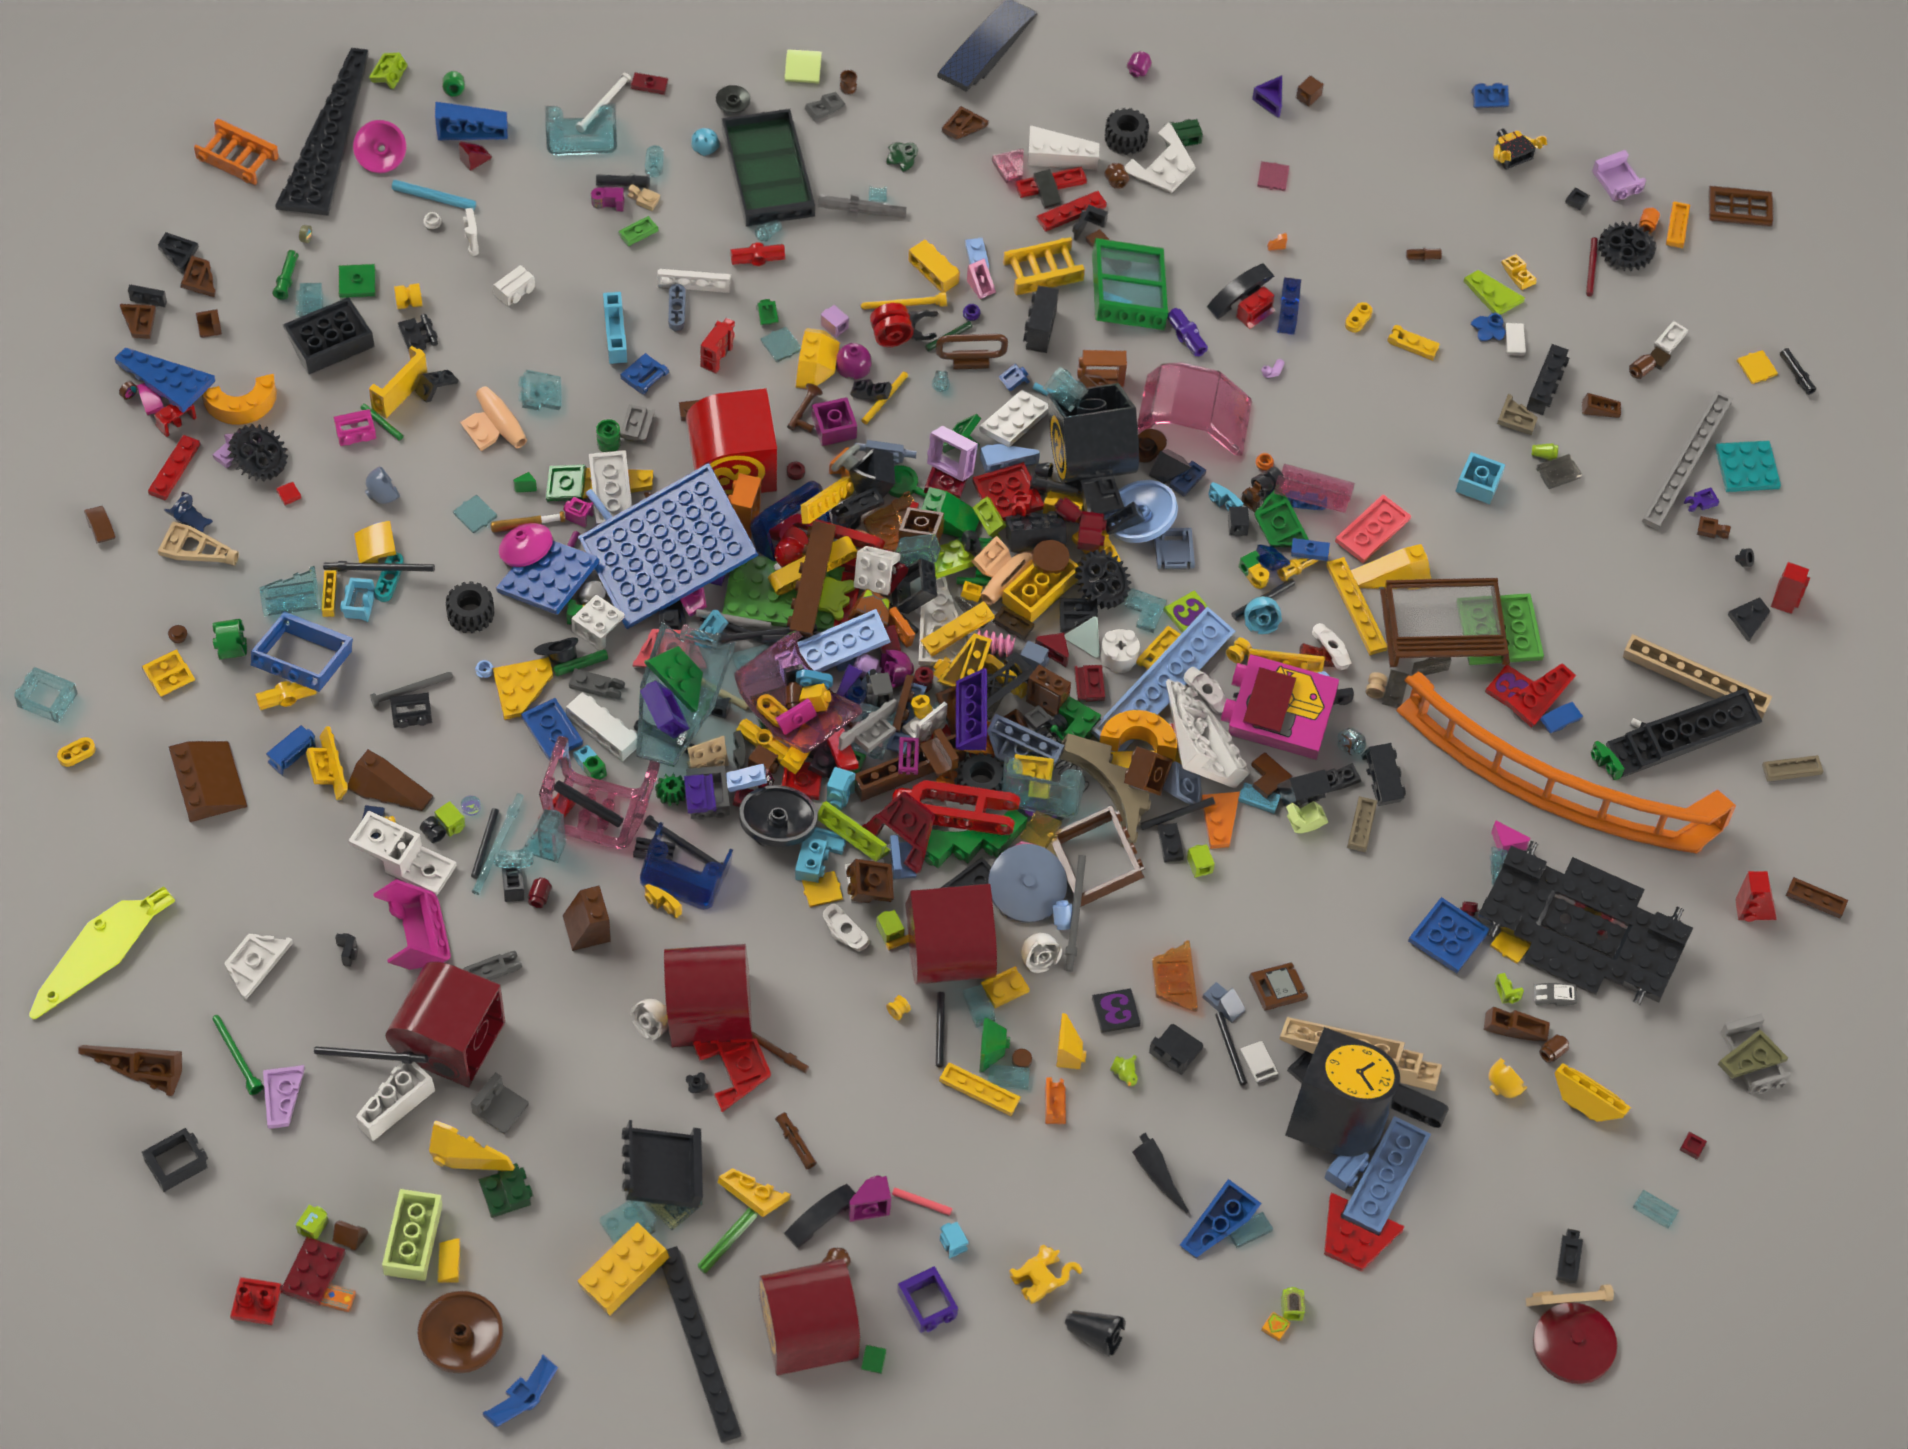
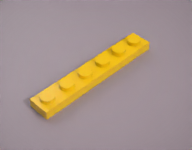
M844 476L801 505L802 523H811L850 497L854 491L851 477Z
M1342 557L1328 561L1326 567L1369 656L1387 651V644L1345 558Z

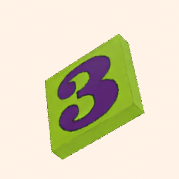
M1194 590L1165 606L1164 612L1183 633L1208 606Z

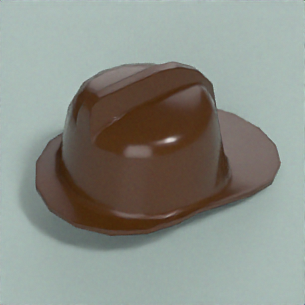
M1149 428L1138 434L1139 462H1150L1159 455L1161 450L1165 449L1167 439L1161 431Z

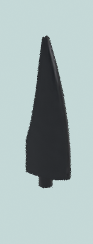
M1143 1133L1139 1136L1143 1144L1132 1151L1133 1155L1157 1187L1183 1211L1189 1213L1172 1181L1162 1152L1154 1139H1149L1148 1135Z

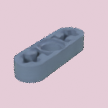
M674 284L669 289L668 325L673 331H680L685 326L686 293L685 287L680 284ZM676 292H679V298H676ZM674 305H680L682 308L680 310H674L672 307ZM675 317H678L677 324L675 323Z

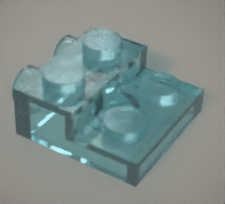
M526 370L518 381V386L522 387L518 397V401L522 402V408L540 411L541 407L560 410L562 406L561 377Z

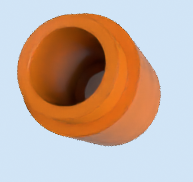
M1653 207L1645 208L1639 221V229L1644 227V232L1650 231L1649 234L1656 229L1660 217L1659 211Z

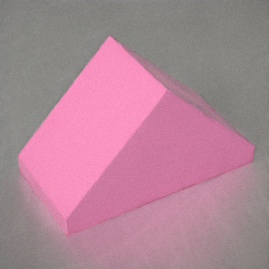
M985 259L968 265L967 282L978 298L982 299L996 293Z

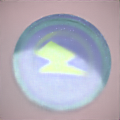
M466 796L461 801L462 812L468 816L476 815L481 809L480 800L476 796Z

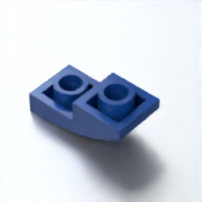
M1572 701L1543 715L1540 720L1551 734L1563 730L1569 724L1580 721L1583 715Z

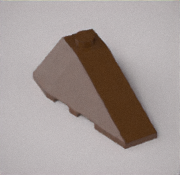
M369 749L356 763L348 782V790L362 798H373L380 800L382 803L391 802L399 804L400 807L423 811L433 799V795L385 758Z

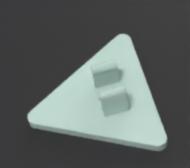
M1094 616L1065 634V639L1095 658L1100 656L1098 618Z

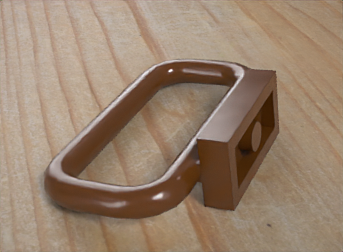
M1002 334L946 335L940 337L936 343V355L941 359L953 360V370L989 369V358L1002 357L1008 350V339ZM948 342H1001V348L997 351L962 350L943 352V344Z

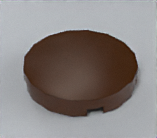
M1042 541L1033 550V564L1038 571L1044 574H1059L1069 565V551L1064 544L1058 541Z

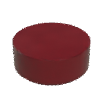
M794 461L788 464L787 476L790 479L800 480L804 477L805 467L801 462Z

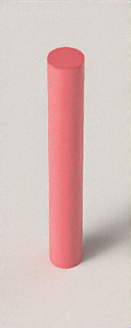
M896 1187L893 1190V1196L949 1216L952 1213L953 1208Z

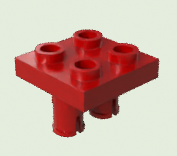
M240 1277L230 1318L273 1325L282 1283Z

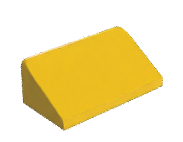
M460 1238L439 1243L438 1283H459Z

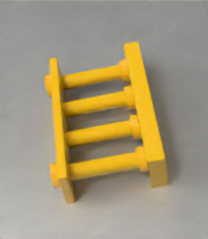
M1072 237L1004 252V266L1012 264L1017 277L1014 284L1016 296L1035 292L1038 285L1053 288L1084 281L1085 269L1083 264L1074 265L1069 252L1072 249ZM1062 253L1068 268L1058 269L1052 255ZM1046 257L1051 271L1041 273L1036 259ZM1029 261L1034 275L1024 277L1019 262Z

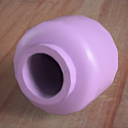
M866 653L857 656L853 665L863 669L862 674L859 676L861 678H864L871 669H875L876 673H880L882 669L879 667V659Z

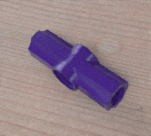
M1177 307L1172 309L1168 313L1167 319L1174 327L1178 340L1181 343L1185 342L1194 356H1202L1208 350V346L1199 335L1197 325L1193 321L1190 322L1181 309Z

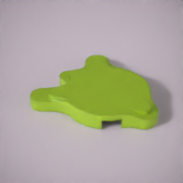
M825 577L818 610L831 614L835 620L843 619V608L850 603V598L844 594L855 589L854 581H838L831 577Z

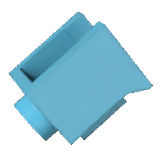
M958 1222L953 1224L947 1223L940 1228L939 1240L945 1251H949V1259L968 1250L966 1245L969 1242Z

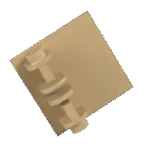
M724 736L687 748L689 755L687 764L689 769L729 766Z

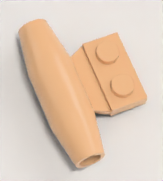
M487 386L480 388L476 392V396L484 412L474 413L460 422L479 450L483 451L494 444L500 434L515 448L524 446L527 438L518 420L503 400Z
M997 536L994 537L971 561L983 575L991 577V580L981 594L982 601L987 605H992L1001 599L1003 590L1033 564V550L1021 551L1011 558L1007 546Z

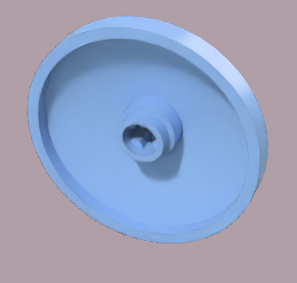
M1140 480L1127 484L1118 490L1124 507L1134 501L1140 507L1145 521L1112 534L1117 539L1129 543L1147 542L1165 533L1174 523L1178 513V503L1173 491L1167 485L1154 480ZM1114 513L1106 514L1104 518L1106 519Z

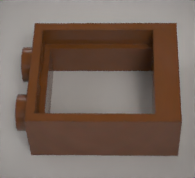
M1038 665L1028 679L1026 702L1034 707L1039 705L1048 715L1054 717L1059 713L1060 707L1070 696L1071 682Z

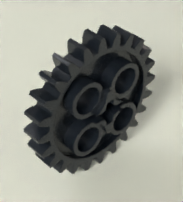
M1623 221L1621 225L1615 222L1614 227L1609 225L1608 229H1604L1600 235L1598 251H1601L1600 256L1605 257V262L1611 261L1610 266L1616 264V269H1619L1620 266L1623 267V271L1626 268L1633 271L1634 267L1640 270V266L1645 268L1646 264H1650L1651 259L1654 258L1656 251V242L1653 241V236H1649L1650 231L1644 232V227L1637 228V223L1631 226V222L1628 225H1625Z
M251 424L250 427L245 425L242 429L239 428L229 441L230 446L228 450L231 453L228 456L234 458L231 464H237L236 470L242 469L241 475L247 473L248 479L254 476L255 481H258L260 477L263 482L267 478L272 480L273 477H277L284 470L287 461H285L288 458V455L285 454L287 448L282 447L285 443L284 441H278L280 435L275 437L274 430L268 432L267 426L263 430L261 424L256 428L254 424Z
M1098 549L1094 552L1090 551L1081 557V560L1077 562L1078 567L1074 569L1077 572L1074 578L1078 579L1075 585L1080 586L1077 591H1083L1084 593L1082 599L1087 597L1088 604L1093 601L1094 607L1100 605V609L1106 607L1109 610L1112 607H1117L1125 601L1124 599L1129 596L1127 593L1131 591L1128 585L1132 582L1127 580L1131 575L1125 573L1128 567H1122L1124 561L1118 562V556L1113 558L1112 552L1106 554L1105 550L1099 552Z

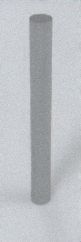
M697 609L696 617L707 618L711 611ZM722 614L730 623L763 629L771 628V622Z

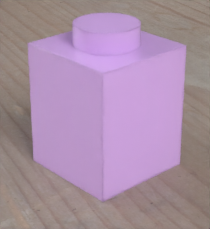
M833 305L822 312L821 326L836 338L849 328V317Z

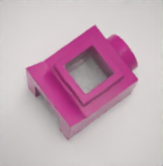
M573 497L571 502L567 501L564 506L565 519L585 528L587 526V515L591 517L594 515L593 502L587 503Z

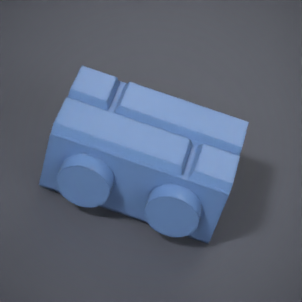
M1366 1152L1358 1156L1338 1155L1327 1169L1324 1178L1342 1191H1346L1348 1187L1352 1188L1358 1180V1177H1356L1358 1173H1364L1367 1169L1369 1154Z

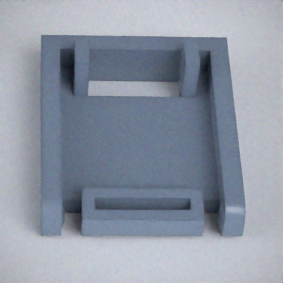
M1169 528L1165 533L1154 539L1157 569H1161L1162 564H1164V569H1187V564H1190V569L1195 568L1192 528ZM1165 536H1182V540L1164 539Z

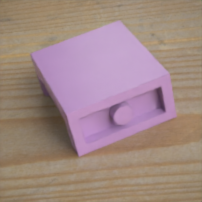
M1626 150L1595 160L1593 174L1613 202L1642 192L1646 183V179H1639L1628 164L1629 154Z

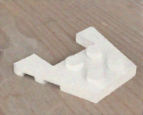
M1168 122L1158 132V136L1170 146L1146 170L1134 159L1125 166V170L1129 175L1134 176L1140 181H1146L1152 186L1172 193L1195 170V165L1171 123Z

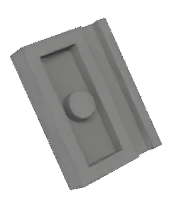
M629 404L620 432V438L634 441L641 440L643 443H646L655 410L652 409L651 411L645 407Z

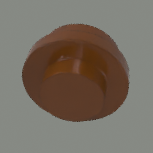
M182 625L172 626L168 631L169 639L174 643L184 642L188 635L187 629Z

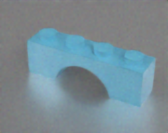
M621 292L603 293L609 364L627 363Z

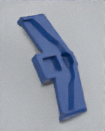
M543 1354L527 1382L520 1377L506 1390V1395L509 1398L488 1411H484V1418L494 1427H499L525 1410H532L540 1402L542 1393L558 1367Z

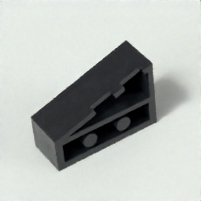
M1392 743L1368 747L1361 754L1362 760H1367L1369 768L1366 769L1367 775L1372 777L1373 784L1371 786L1378 801V806L1401 802L1405 798L1404 796H1406V790L1400 781L1401 769L1396 764V749L1392 747Z

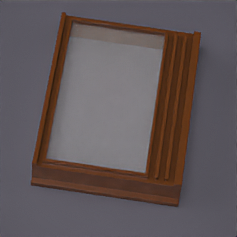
M1498 578L1386 580L1385 588L1380 589L1390 667H1397L1400 658L1501 656L1502 665H1510Z

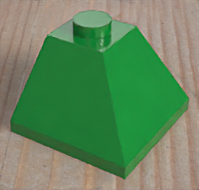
M984 1018L979 1072L986 1071L1005 1056V1049L1010 1048V1037H1007V1029L989 1018Z

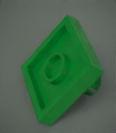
M977 414L958 422L952 431L978 443L970 434L982 418ZM944 442L942 451L946 453L956 447Z

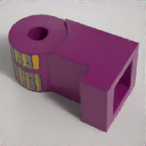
M603 187L595 188L591 191L593 207L597 209L615 207L616 211L623 212L624 188Z

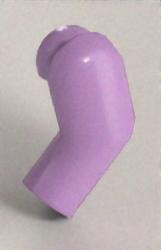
M1277 359L1274 367L1263 366L1261 369L1262 375L1265 378L1279 376L1285 362L1282 359Z

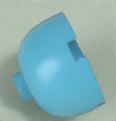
M1256 597L1245 608V625L1250 631H1258V634H1269L1275 631L1280 622H1282L1280 606L1270 597Z

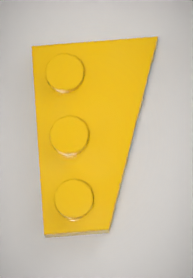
M733 1168L718 1178V1184L762 1217L790 1200V1193L784 1191L782 1194L773 1190L774 1186L769 1184L764 1186L757 1183L754 1177Z

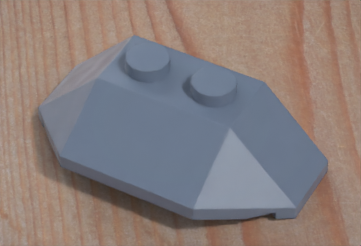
M995 714L987 729L995 756L1012 766L1015 754L1052 758L1055 764L1065 745L998 714Z

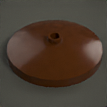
M454 1291L436 1298L424 1310L418 1324V1341L422 1353L432 1365L450 1373H467L483 1367L496 1355L503 1339L502 1319L497 1308L484 1296L470 1291Z

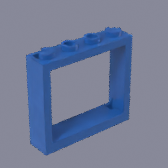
M284 611L252 649L250 665L320 692L352 652L353 638ZM284 632L336 651L335 655L319 674L267 655Z

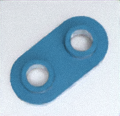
M804 669L796 672V682L803 687L824 683L828 690L833 686V676Z

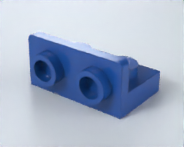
M1480 83L1471 89L1474 108L1509 106L1508 85L1494 83L1492 86H1486V84Z

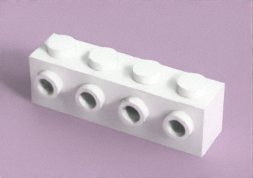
M582 692L566 706L568 718L622 762L639 747L636 732L626 728L620 719H615L611 716L609 711L605 707L601 708L591 696H587Z

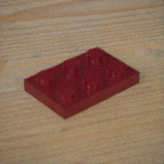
M306 1237L281 1287V1293L320 1306L346 1254L345 1249Z

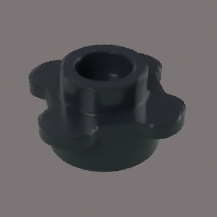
M699 1072L697 1075H688L686 1077L690 1093H700L707 1090L708 1084L705 1083L704 1073Z

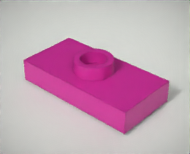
M806 699L775 719L782 733L786 735L817 716V713L811 701Z

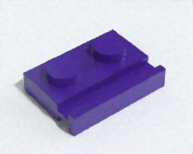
M703 774L684 776L688 814L707 812V810L716 811L712 774L707 776Z

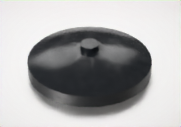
M771 785L758 788L749 793L740 805L739 821L741 827L748 836L765 845L787 847L799 844L808 839L817 826L818 813L815 804L806 794L791 787Z

